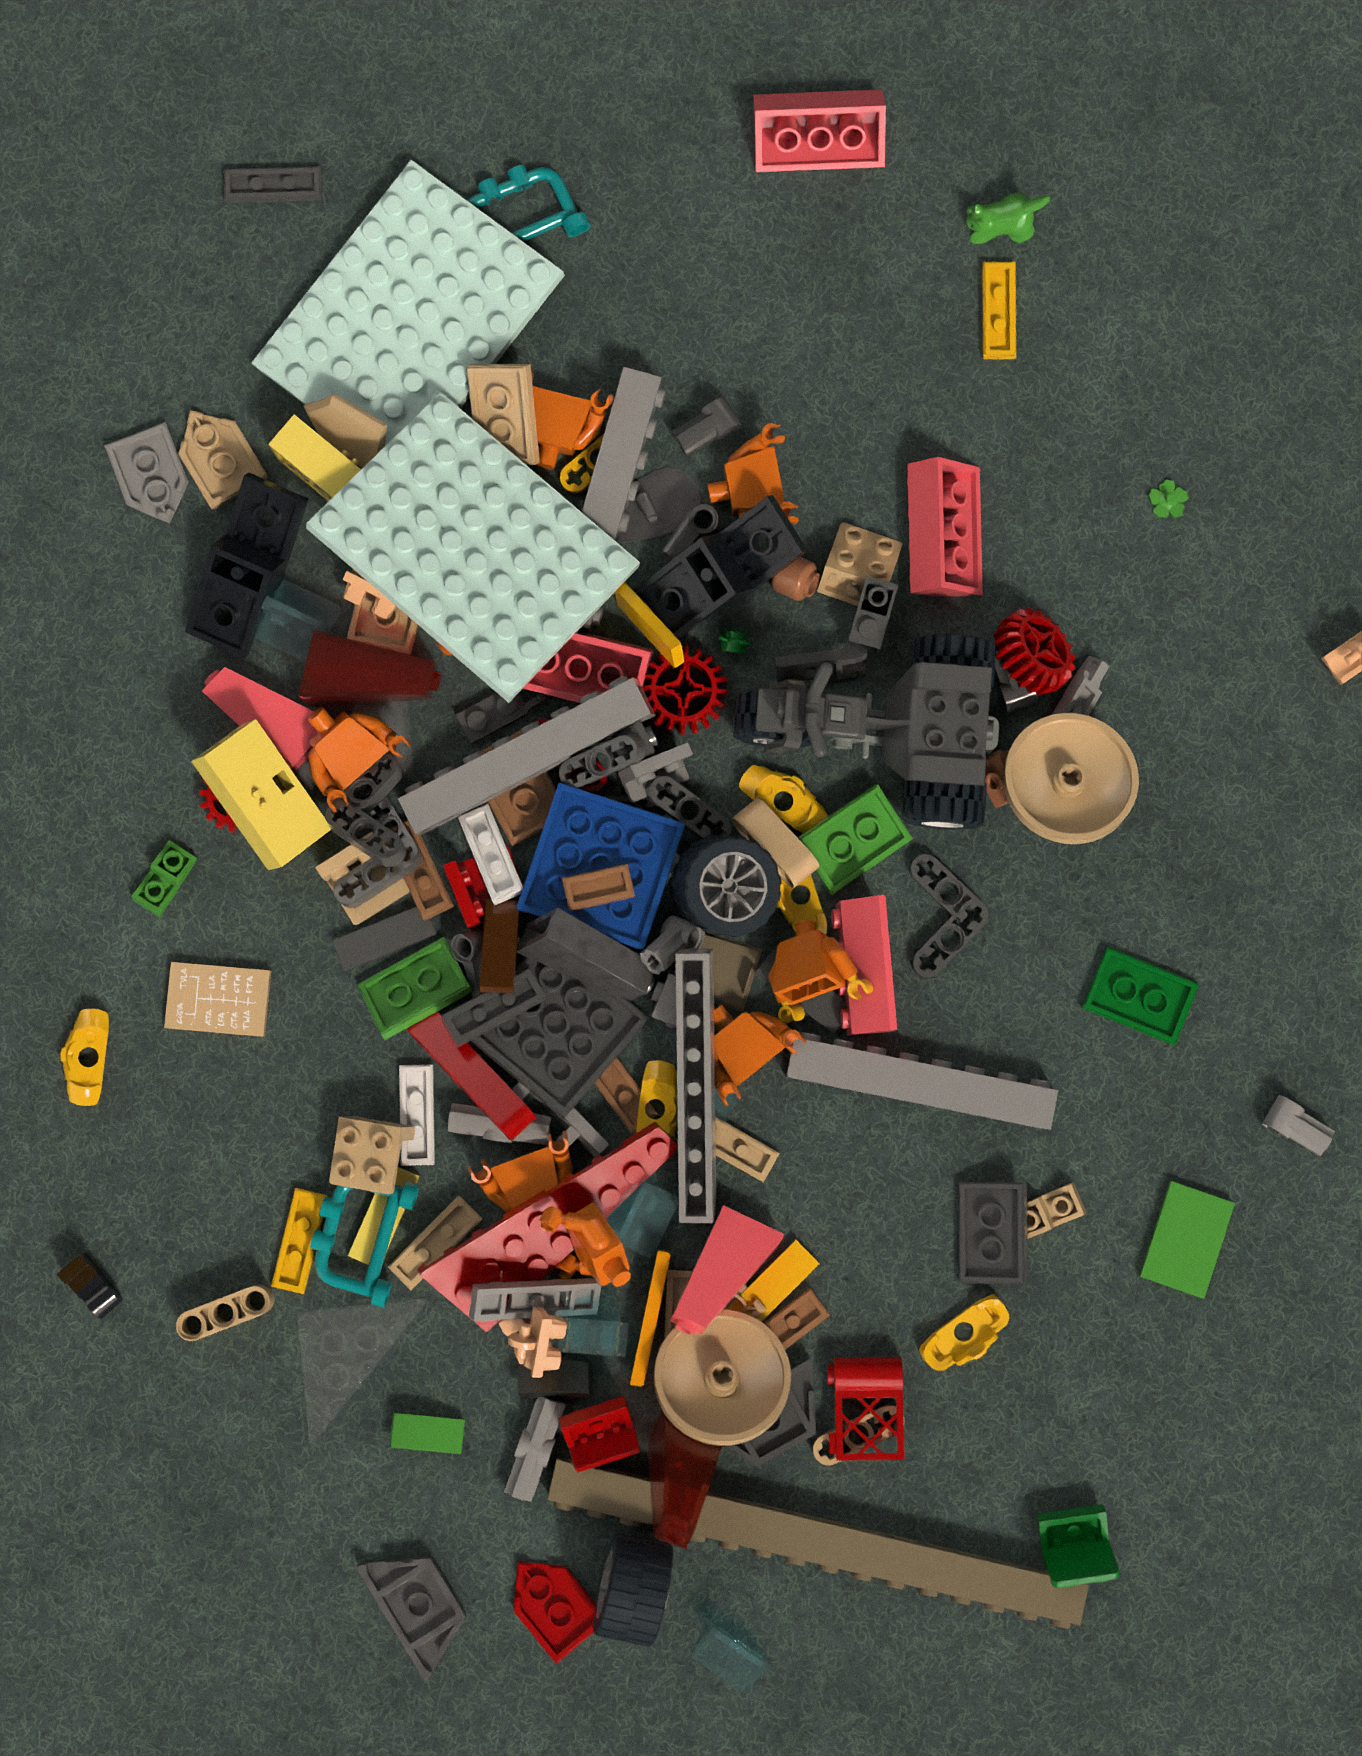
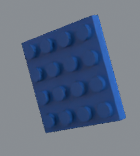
M558 783L516 909L541 917L559 908L618 943L643 951L664 892L685 823ZM628 863L635 894L634 898L569 911L562 878Z

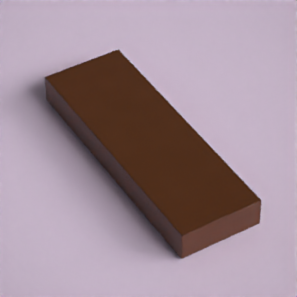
M486 899L480 992L514 993L520 913L516 908L519 900H507L494 906L492 899Z

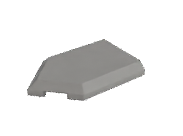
M166 422L104 445L127 506L170 524L189 482Z

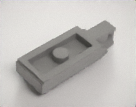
M1088 656L1076 672L1077 674H1075L1052 715L1076 713L1089 716L1102 694V691L1099 690L1100 682L1109 666L1101 659Z

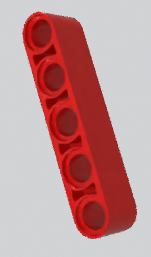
M438 1011L406 1029L510 1141L536 1119V1116L468 1043L458 1048L456 1047L441 1021V1015Z

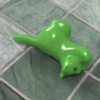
M1019 192L1012 193L999 202L968 206L966 209V214L968 215L966 223L968 228L975 231L970 235V241L973 244H982L1000 235H1008L1012 241L1018 243L1027 241L1035 232L1033 226L1034 211L1045 207L1050 202V196L1043 195L1030 199L1028 195Z

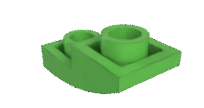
M169 840L150 865V872L131 896L132 900L160 918L193 868L197 858Z
M393 1413L389 1448L461 1454L465 1420Z

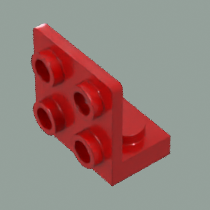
M506 845V848L509 852V855L519 876L521 884L524 887V883L522 881V878L520 876V873L518 871L510 848L508 845ZM473 857L461 863H457L455 860L443 865L467 927L471 930L484 925L486 899H491L475 858ZM518 895L509 900H519L521 895Z

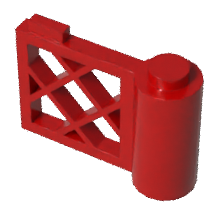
M902 1356L834 1357V1364H827L828 1385H835L836 1433H829V1454H836V1461L905 1460ZM842 1398H856L866 1407L853 1423L842 1413ZM862 1398L876 1399L868 1405ZM881 1398H896V1413L885 1422L872 1408ZM869 1411L884 1425L870 1440L856 1427V1424ZM842 1418L850 1425L844 1433ZM895 1419L897 1433L889 1426ZM886 1428L897 1438V1453H882L873 1444ZM854 1429L867 1444L858 1453H843V1438ZM871 1446L877 1453L864 1452Z

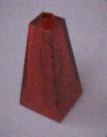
M313 631L298 696L311 707L431 699L433 691L438 692L442 672L437 671L438 666L434 661Z
M663 1410L660 1412L648 1443L653 1533L655 1538L687 1550L697 1526L723 1445L707 1444L687 1436L670 1422Z

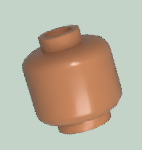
M799 557L772 578L773 590L795 601L811 597L820 581V574L817 573L816 564L803 557Z

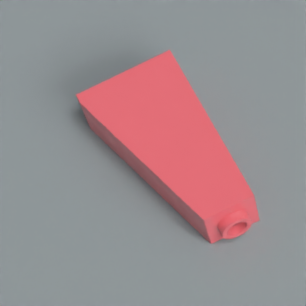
M226 667L221 671L215 670L208 676L204 682L206 687L202 692L239 726L256 719L292 772L295 773L308 759L309 752L312 749L309 741L318 734V731L308 721V718L314 711Z
M723 1205L670 1321L675 1323V1327L685 1334L694 1335L697 1333L701 1335L774 1252L782 1241L784 1234Z

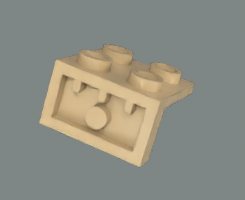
M842 522L826 562L817 592L858 606L866 576L890 582L903 545L902 542Z
M370 832L361 839L369 838L373 834V832ZM350 845L315 868L333 891L336 881L371 859V857ZM375 867L370 873L371 881H381L386 875L385 867ZM360 877L359 880L363 883L362 886L366 889L369 888V885ZM404 878L356 908H347L343 905L342 907L352 923L359 925L410 891ZM351 885L346 888V896L349 898L354 896L353 890L355 888Z
M356 1116L339 1117L329 1178L330 1184L383 1194H393L402 1141L414 1140L416 1127Z

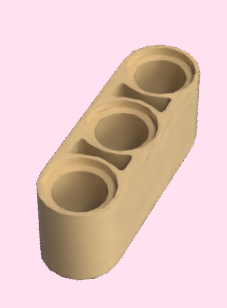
M756 798L732 817V823L742 837L757 842L771 854V858L778 866L779 876L791 888H795L820 867L810 850L760 798Z
M259 1284L188 1310L177 1319V1333L184 1340L195 1341L261 1316L272 1308L274 1294L266 1285ZM258 1291L265 1297V1305L262 1309H255L250 1304L249 1299L252 1292ZM222 1303L230 1305L233 1309V1318L229 1322L223 1321L219 1317L218 1309ZM191 1315L198 1317L201 1321L202 1327L198 1334L190 1332L187 1328V1320Z

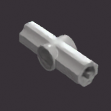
M456 1103L451 1104L448 1119L449 1132L483 1136L482 1139L512 1143L479 1107ZM534 1114L536 1119L512 1141L548 1145V1134H550L552 1117Z
M549 1396L536 1399L527 1428L524 1427L514 1455L516 1460L508 1479L505 1493L520 1500L532 1501L543 1467L546 1468L556 1439L554 1436L559 1425L558 1418L562 1416L566 1403Z

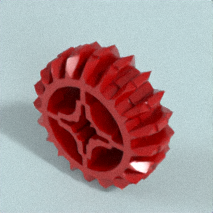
M1029 607L1025 610L1019 609L1012 612L997 626V631L993 635L996 640L994 642L996 650L999 652L995 657L1002 661V669L1008 671L1010 674L1009 679L1014 678L1017 681L1019 688L1025 686L1029 694L1035 692L1040 696L1044 693L1055 692L1072 677L1071 672L1075 669L1072 662L1075 656L1070 650L1073 646L1067 643L1065 639L1067 634H1062L1059 630V624H1053L1050 616L1044 617L1040 610L1034 612Z
M688 646L683 647L684 663L679 665L680 673L677 680L665 683L664 685H658L660 678L668 670L674 668L660 653L658 654V659L661 665L658 666L655 662L650 661L649 668L654 674L646 673L645 681L650 683V685H643L644 693L650 694V696H647L650 705H653L652 709L655 715H659L655 720V726L660 727L664 721H667L666 732L671 733L674 725H679L680 736L685 735V726L691 725L693 735L698 734L697 723L701 722L703 728L709 729L708 716L718 721L720 715L714 710V707L724 710L726 703L719 700L718 697H727L729 692L727 689L718 688V686L727 683V677H715L722 671V667L719 664L710 669L709 666L712 664L713 656L709 655L704 661H701L702 650L697 649L694 657H690ZM690 666L700 670L708 678L711 687H704L703 684L693 682L690 678ZM685 675L688 689L692 688L693 692L687 694L685 706H682L680 692L676 694L675 690L681 688L683 676ZM657 695H664L674 699L678 704V716L665 710L660 704ZM711 697L708 704L700 712L688 716L689 704L693 700Z

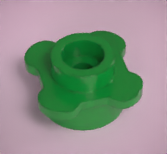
M726 629V634H719L718 640H721L720 649L736 653H746L747 645H750L751 638L745 637L746 632L734 629Z

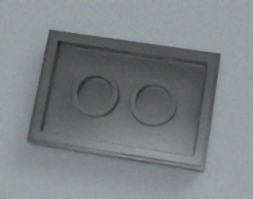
M959 1182V1283L1028 1284L1027 1182Z

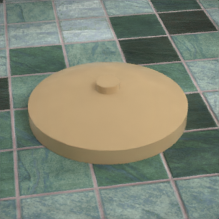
M1060 713L1049 715L1033 722L1015 739L1005 760L1003 785L1010 807L1027 828L1039 836L1054 842L1083 844L1105 837L1124 821L1137 797L1139 774L1131 749L1113 728L1087 715Z
M722 1310L701 1335L697 1333L688 1335L675 1327L667 1335L659 1349L654 1370L656 1396L670 1422L687 1436L712 1445L740 1444L764 1433L782 1413L787 1402L791 1384L790 1363L778 1337L761 1321L745 1313L733 1310Z

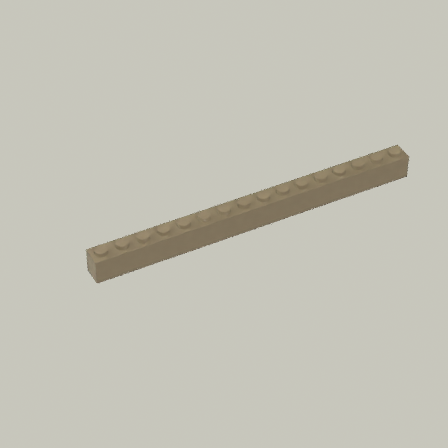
M561 1456L557 1458L548 1500L554 1502L553 1507L561 1510L573 1511L574 1507L587 1509L586 1514L591 1517L606 1519L608 1514L620 1517L619 1522L622 1524L639 1527L640 1522L653 1525V1531L669 1535L672 1534L673 1530L686 1533L685 1538L697 1542H705L706 1538L718 1540L719 1546L731 1550H738L739 1546L752 1548V1554L765 1558H771L772 1553L785 1556L784 1561L794 1565L804 1566L805 1561L818 1564V1569L824 1572L837 1574L838 1569L850 1571L851 1577L858 1580L871 1581V1577L884 1579V1585L892 1588L904 1589V1585L918 1587L917 1592L922 1595L937 1597L939 1592L951 1595V1601L964 1605H970L971 1600L984 1603L983 1608L998 1613H1003L1004 1608L1017 1611L1018 1617L1036 1621L1037 1616L1049 1618L1050 1624L1061 1628L1069 1629L1071 1624L1081 1625L1089 1588L1088 1583L1075 1585L1070 1588H1056L1051 1585L1048 1572L1045 1570L612 1468L597 1466L577 1473L572 1459Z

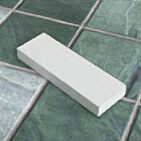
M486 804L459 815L458 819L494 906L521 895L523 886L489 805Z
M433 1064L399 1065L400 1124L416 1127L414 1140L402 1141L400 1149L401 1166L435 1165Z

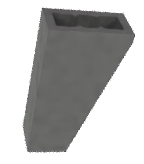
M559 908L529 922L517 948V953L630 1001L646 995L655 982L654 973L650 972L647 966L642 963L641 955Z

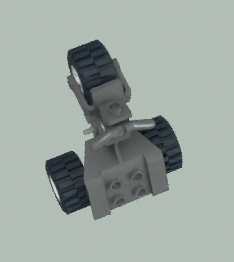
M929 634L914 639L912 666L886 694L885 711L872 709L873 695L871 693L866 695V699L830 693L822 694L833 671L830 663H822L807 694H805L806 685L804 681L790 679L779 683H769L768 689L752 690L738 694L735 701L733 737L744 743L764 746L763 753H773V755H783V752L811 745L814 754L817 757H823L827 753L823 737H830L829 740L833 742L832 747L837 749H852V744H863L862 757L864 759H867L869 756V745L882 746V761L904 778L901 820L915 826L939 829H974L980 827L985 822L987 784L984 782L985 756L991 753L997 746L999 735L998 720L995 717L988 716L991 687L994 686L996 644L981 637L963 634ZM866 730L879 731V737H876V732H871V736L866 735Z

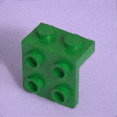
M1104 1504L1037 1514L1040 1549L1053 1587L1070 1588L1086 1583H1103L1108 1580L1117 1579L1120 1576L1119 1567L1109 1542L1107 1514Z

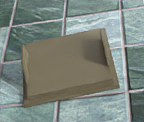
M705 935L700 949H713L714 1003L743 1012L762 949L716 935V937Z

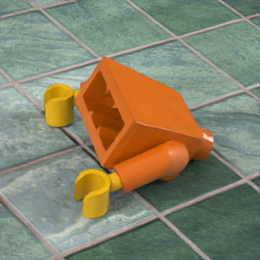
M811 920L797 922L795 924L796 936L780 942L777 946L776 959L768 978L777 1003L782 1004L778 1017L783 1023L802 1020L805 1016V1011L798 1003L844 987L845 980L847 979L850 982L848 994L851 998H862L858 991L859 984L863 987L865 993L873 992V985L870 980L858 978L856 975L858 969L843 947L835 938L828 937L821 931L815 930V923Z

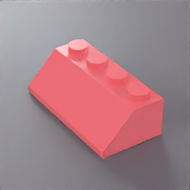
M883 89L753 95L756 172L885 167L886 104Z
M941 457L909 463L907 485L910 593L927 597L983 596L980 467Z
M577 631L523 689L581 703L579 699L594 691H598L600 695L611 689L609 686L611 682L623 676H627L628 679L635 678L639 680L643 688L653 649Z
M885 895L839 901L836 903V909L831 910L833 929H838V943L848 953L858 969L856 973L858 978L868 979L873 985V992L869 994L865 993L860 984L858 985V991L862 996L861 999H853L849 996L848 986L850 982L848 979L845 980L844 987L837 989L839 995H844L846 1008L840 1009L841 1028L847 1030V1036L897 1030Z

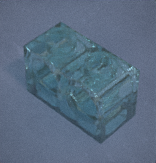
M561 1316L566 1321L567 1328L565 1337L558 1341L560 1352L626 1357L629 1320Z

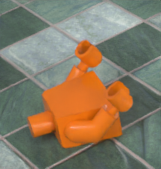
M531 371V374H532V382H533L534 374H533V372ZM533 386L538 448H540V463L536 465L553 470L555 469L559 453L573 456L576 450H583L600 433L606 415L605 409L612 404L613 395L610 394L607 397L606 403H602L598 399L601 389L596 390L589 401Z
M769 423L765 425L762 433L746 441L729 457L728 463L724 464L726 481L707 484L710 503L729 500L732 515H738L740 518L764 498L773 495L790 523H798L799 518L789 516V512L791 509L798 508L799 506L784 499L775 447H770V443L781 444L785 441V436L773 437V431L780 427V424Z
M321 707L308 718L311 725L318 731V734L309 741L312 746L308 755L311 777L322 794L327 796V803L333 812H337L332 804L336 798L344 799L348 806L349 801L343 790L390 750L395 756L402 758L403 756L396 751L397 744L404 742L411 747L409 740L403 736H396V732L381 719L356 712L349 716L346 712H342L333 719Z
M723 1005L714 1010V1027L718 1030V1033L714 1036L715 1087L718 1090L722 1103L725 1106H729L726 1096L730 1093H735L738 1099H741V1094L737 1088L738 1085L785 1047L792 1054H796L797 1051L792 1047L793 1042L799 1039L806 1043V1039L797 1030H792L780 1019L759 1011L748 1014L744 1011L734 1019Z
M562 1131L563 1140L555 1142L552 1140L550 1133L548 1134V1147L489 1168L485 1159H480L484 1168L479 1172H475L469 1166L468 1170L471 1178L480 1185L489 1200L505 1212H508L542 1190L547 1192L564 1181L563 1178L572 1173L573 1165L568 1149V1134L566 1131Z
M594 1202L576 1213L568 1212L567 1215H564L554 1206H549L544 1210L539 1219L542 1222L541 1228L553 1233L559 1224L565 1225V1229H568L576 1256L578 1257L577 1259L575 1256L568 1254L555 1267L556 1269H561L558 1274L561 1279H571L576 1271H580L581 1275H592L600 1286H605L612 1282L614 1286L620 1287L629 1281L631 1273L628 1271L630 1267L624 1247Z

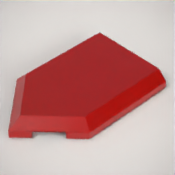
M518 1561L513 1611L557 1664L594 1633L593 1622L596 1603L566 1566Z

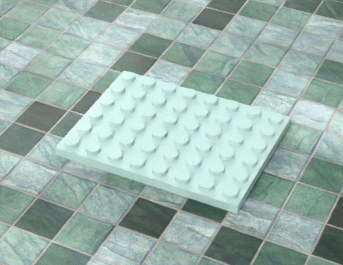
M411 160L256 356L252 365L304 405L313 401H319L329 395L337 394L387 424L386 446L440 392L461 409L470 397L467 366L471 364H496L565 275L561 269Z
M441 392L306 524L307 530L508 703L632 575L640 564L635 557Z

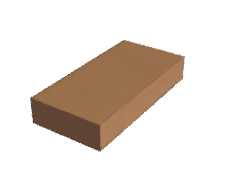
M628 863L562 878L570 912L635 897Z

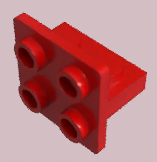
M624 1396L607 1400L558 1418L569 1447L574 1469L577 1473L640 1452V1446Z

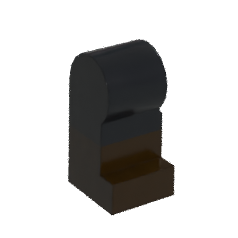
M87 1253L79 1254L56 1274L65 1285L68 1284L75 1294L84 1301L89 1310L100 1319H103L123 1300L118 1291Z

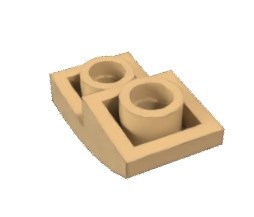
M1074 1182L1027 1201V1239L1087 1213Z

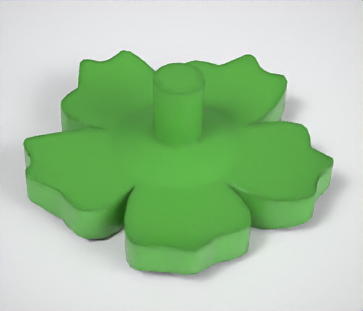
M1166 479L1164 483L1159 485V490L1151 489L1148 495L1150 503L1157 505L1153 510V514L1157 518H1167L1169 513L1174 519L1182 516L1185 506L1181 503L1189 499L1188 491H1184L1181 487L1175 490L1174 481Z

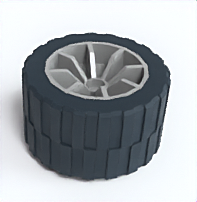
M730 835L707 836L689 845L690 847L683 851L678 863L675 864L673 879H671L672 897L681 916H684L690 923L701 928L702 931L724 937H741L744 934H751L757 931L756 929L760 926H764L777 909L776 906L781 896V876H779L778 866L771 858V854L755 841Z
M619 1531L614 1533L605 1557L595 1604L593 1632L596 1636L647 1647L653 1645L661 1626L670 1592L673 1567V1546L671 1543Z

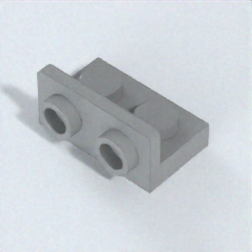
M688 742L633 764L618 773L630 802L634 803L646 798L647 784L650 780L655 779L656 776L671 777L679 784L689 779L683 762L684 759L693 755ZM657 784L655 789L658 792L663 791L667 788L668 784Z

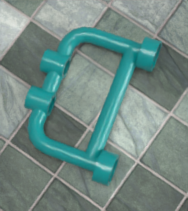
M524 165L515 166L507 173L509 180L497 184L495 178L486 179L478 185L480 193L467 200L476 208H479L483 205L492 204L490 200L494 197L499 201L508 194L522 191L521 185H524L525 189H527L533 183L544 180L551 184L562 207V211L516 230L512 234L524 242L563 225L568 237L582 234L591 227L586 213L577 211L561 176L551 168L539 167L527 171Z
M406 1181L404 1187L395 1185L393 1194L373 1192L387 1196L388 1199L364 1281L334 1273L328 1267V1259L334 1246L336 1231L345 1207L346 1196L354 1188L337 1185L332 1198L325 1196L319 1214L326 1218L323 1231L315 1230L310 1245L311 1249L317 1250L314 1266L319 1278L330 1286L371 1297V1305L385 1308L392 1282L379 1279L398 1209L401 1207L413 1210L420 1185Z

